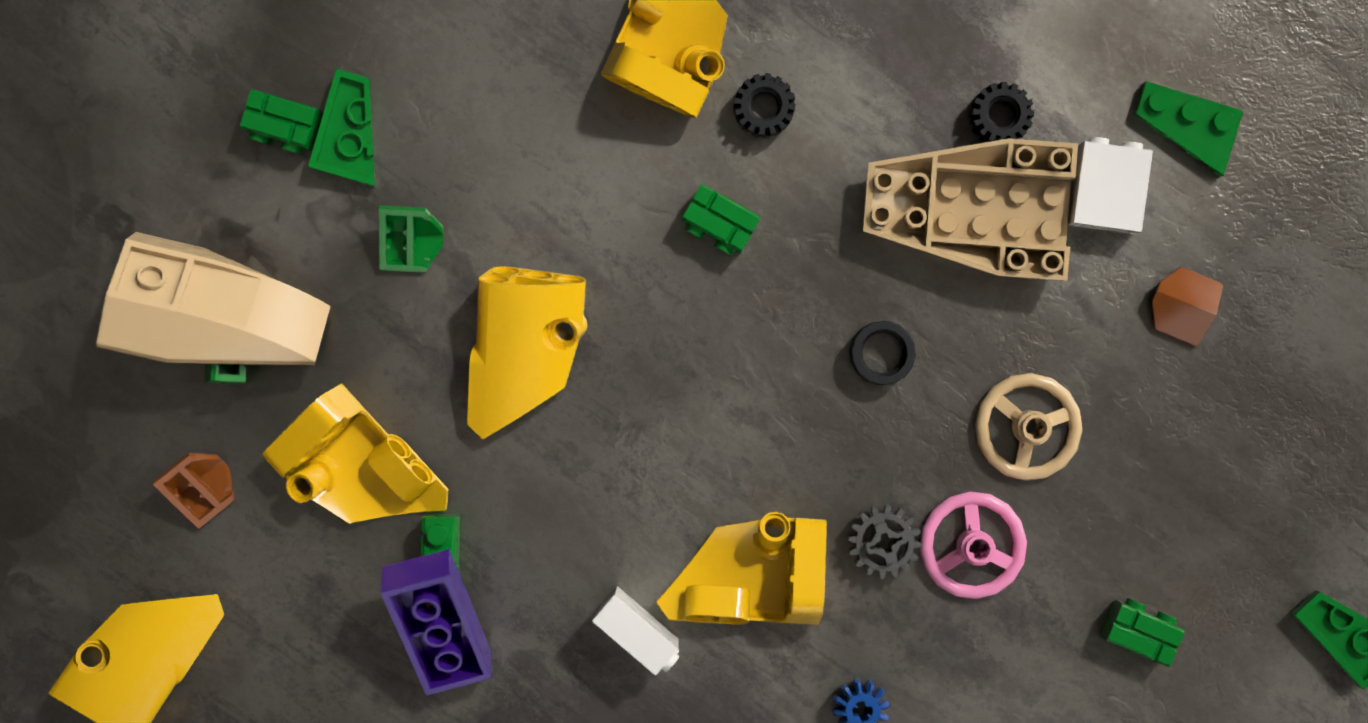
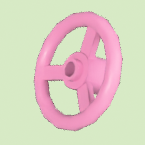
M969 491L948 497L932 510L922 527L920 539L922 547L919 550L924 569L938 587L956 597L980 599L998 594L1015 580L1025 562L1027 539L1022 521L1007 503L991 494ZM978 506L987 507L998 513L1010 527L1014 542L1012 557L997 550L993 539L980 530ZM964 507L966 530L957 539V549L936 561L933 551L936 529L945 516L957 508ZM977 540L979 543L978 549L970 551V545ZM964 561L975 566H982L992 562L1005 569L993 581L977 586L960 584L945 575L946 572Z

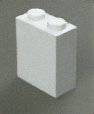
M1089 137L1088 141L1079 144L1076 178L1073 179L1068 225L1128 234L1142 232L1153 150L1143 149V144L1138 142L1125 141L1122 142V146L1110 145L1109 139L1102 137Z
M618 586L595 611L592 622L655 676L661 669L667 672L679 658L677 655L679 653V639Z

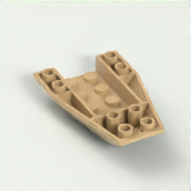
M1008 138L868 163L863 232L996 276L1068 281L1070 246H1066L1071 180L1076 178L1078 143Z
M135 232L124 243L105 297L97 347L166 363L315 365L330 305L206 248Z

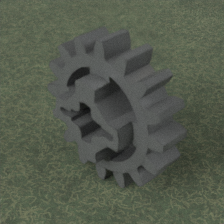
M888 504L884 505L883 512H879L876 506H871L872 515L867 516L860 512L861 524L851 523L850 525L856 531V534L847 536L848 541L855 543V547L848 550L849 554L859 555L855 564L857 567L866 564L865 573L869 576L875 570H878L880 579L885 578L886 571H890L892 576L897 578L898 568L902 567L908 572L910 567L907 561L909 559L918 561L919 559L913 553V549L922 547V543L914 540V537L919 535L921 531L918 528H910L914 522L913 517L909 516L904 520L902 519L904 510L898 508L893 514ZM884 519L899 523L903 529L892 530L888 528ZM872 524L873 530L869 538L862 541L865 530ZM883 533L887 537L893 538L892 541L888 542L889 548L886 550L880 545H876V543L881 541L880 535ZM906 544L903 554L897 559L896 553L900 546ZM876 553L882 556L884 564L873 562L866 555Z

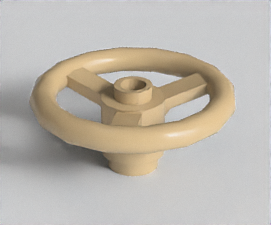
M1034 373L1013 375L994 385L981 401L975 421L977 444L987 462L1005 476L1024 481L1047 478L1063 469L1077 452L1083 431L1080 409L1071 393L1053 378ZM1035 387L1048 391L1060 401L1063 408L1047 414L1033 410L1021 411L1004 395L1016 388ZM993 407L997 408L1012 421V432L1015 438L1019 440L1014 464L1000 456L990 441L988 423ZM1029 421H1032L1034 424V430L1031 433L1026 431ZM1068 421L1069 432L1066 443L1058 455L1043 465L1029 467L1033 446L1046 442L1051 435L1053 426Z

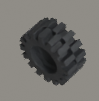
M765 73L762 76L759 74L753 75V78L746 79L743 82V85L736 92L733 108L737 123L742 126L746 133L748 131L752 133V136L769 138L771 135L775 134L776 136L783 129H786L793 118L796 106L794 102L795 96L791 92L789 84H785L779 76L772 77L769 73ZM768 93L776 99L778 108L772 117L762 119L753 113L751 102L756 95Z
M1007 82L993 83L984 88L974 98L969 110L971 113L969 123L973 124L974 128L972 131L974 134L978 133L981 136V141L991 142L1008 138L1020 139L1027 133L1026 131L1033 123L1031 122V118L1034 117V110H1031L1033 102L1032 99H1027L1025 95L1028 93L1024 89L1022 91L1018 89L1019 85L1014 83L1008 85ZM1002 101L1012 107L1014 118L1009 126L998 127L991 122L989 109L993 103Z

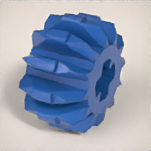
M854 679V689L852 690L846 684L841 685L845 697L841 695H834L833 697L834 702L841 705L832 709L833 716L841 717L837 723H877V720L887 722L889 716L881 710L889 708L890 702L885 699L880 700L884 696L885 691L881 687L873 691L874 683L872 680H868L864 688H861L859 679ZM864 701L865 705L869 707V709L864 708L866 713L858 715L857 711L853 709V707L858 708L856 703Z

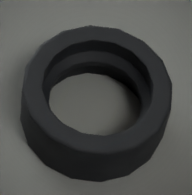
M889 321L872 322L862 327L853 337L849 349L850 362L856 374L866 382L877 385L894 384L905 378L913 368L916 357L915 343L909 332L899 324ZM877 333L892 335L899 341L902 347L900 363L894 370L887 373L872 371L863 360L862 350L865 342L869 337Z

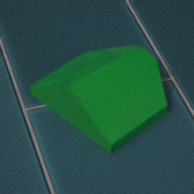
M380 205L379 270L425 273L443 247L444 228L442 224L426 208Z

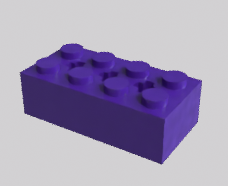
M450 549L383 566L381 595L425 694L430 695L491 679L492 652Z

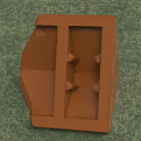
M1179 267L1159 282L1152 299L1154 330L1198 347L1217 315L1223 284L1186 268Z
M188 453L152 482L198 529L234 501L230 468L217 454Z

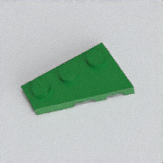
M336 68L308 167L375 187L370 78Z
M1148 81L1144 82L1133 116L1164 138L1172 140L1186 150L1185 152L1210 167V170L1219 177L1224 176L1243 110Z
M1315 590L1291 614L1360 689L1365 690L1368 687V619Z

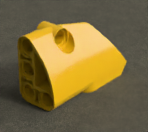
M629 0L627 6L630 11L600 75L648 100L696 119L710 91L712 82L723 74L725 68L724 59L720 53L728 15L717 0ZM703 57H706L709 62V69L705 74L700 70V61Z
M507 266L493 267L478 278L476 344L472 348L469 362L467 425L482 439L515 421L566 387L579 340L587 329V320L584 316L585 278ZM562 322L571 325L574 334L567 333L563 329Z
M343 384L334 387L317 398L262 453V456L282 478L285 477L287 479L286 490L290 498L299 503L313 500L349 524L393 515L447 510L449 489L402 438L394 434L389 435Z
M770 512L761 520L716 527L694 558L656 603L670 621L731 625L747 624L749 621L819 625L824 610L827 522L825 519L787 518L782 513ZM769 526H777L783 534L775 538L770 537L765 529Z
M218 594L120 605L76 650L47 694L96 723H151L175 685L182 681L222 620L224 612ZM95 647L100 651L101 660L96 666L88 667L82 663L81 654L85 648Z

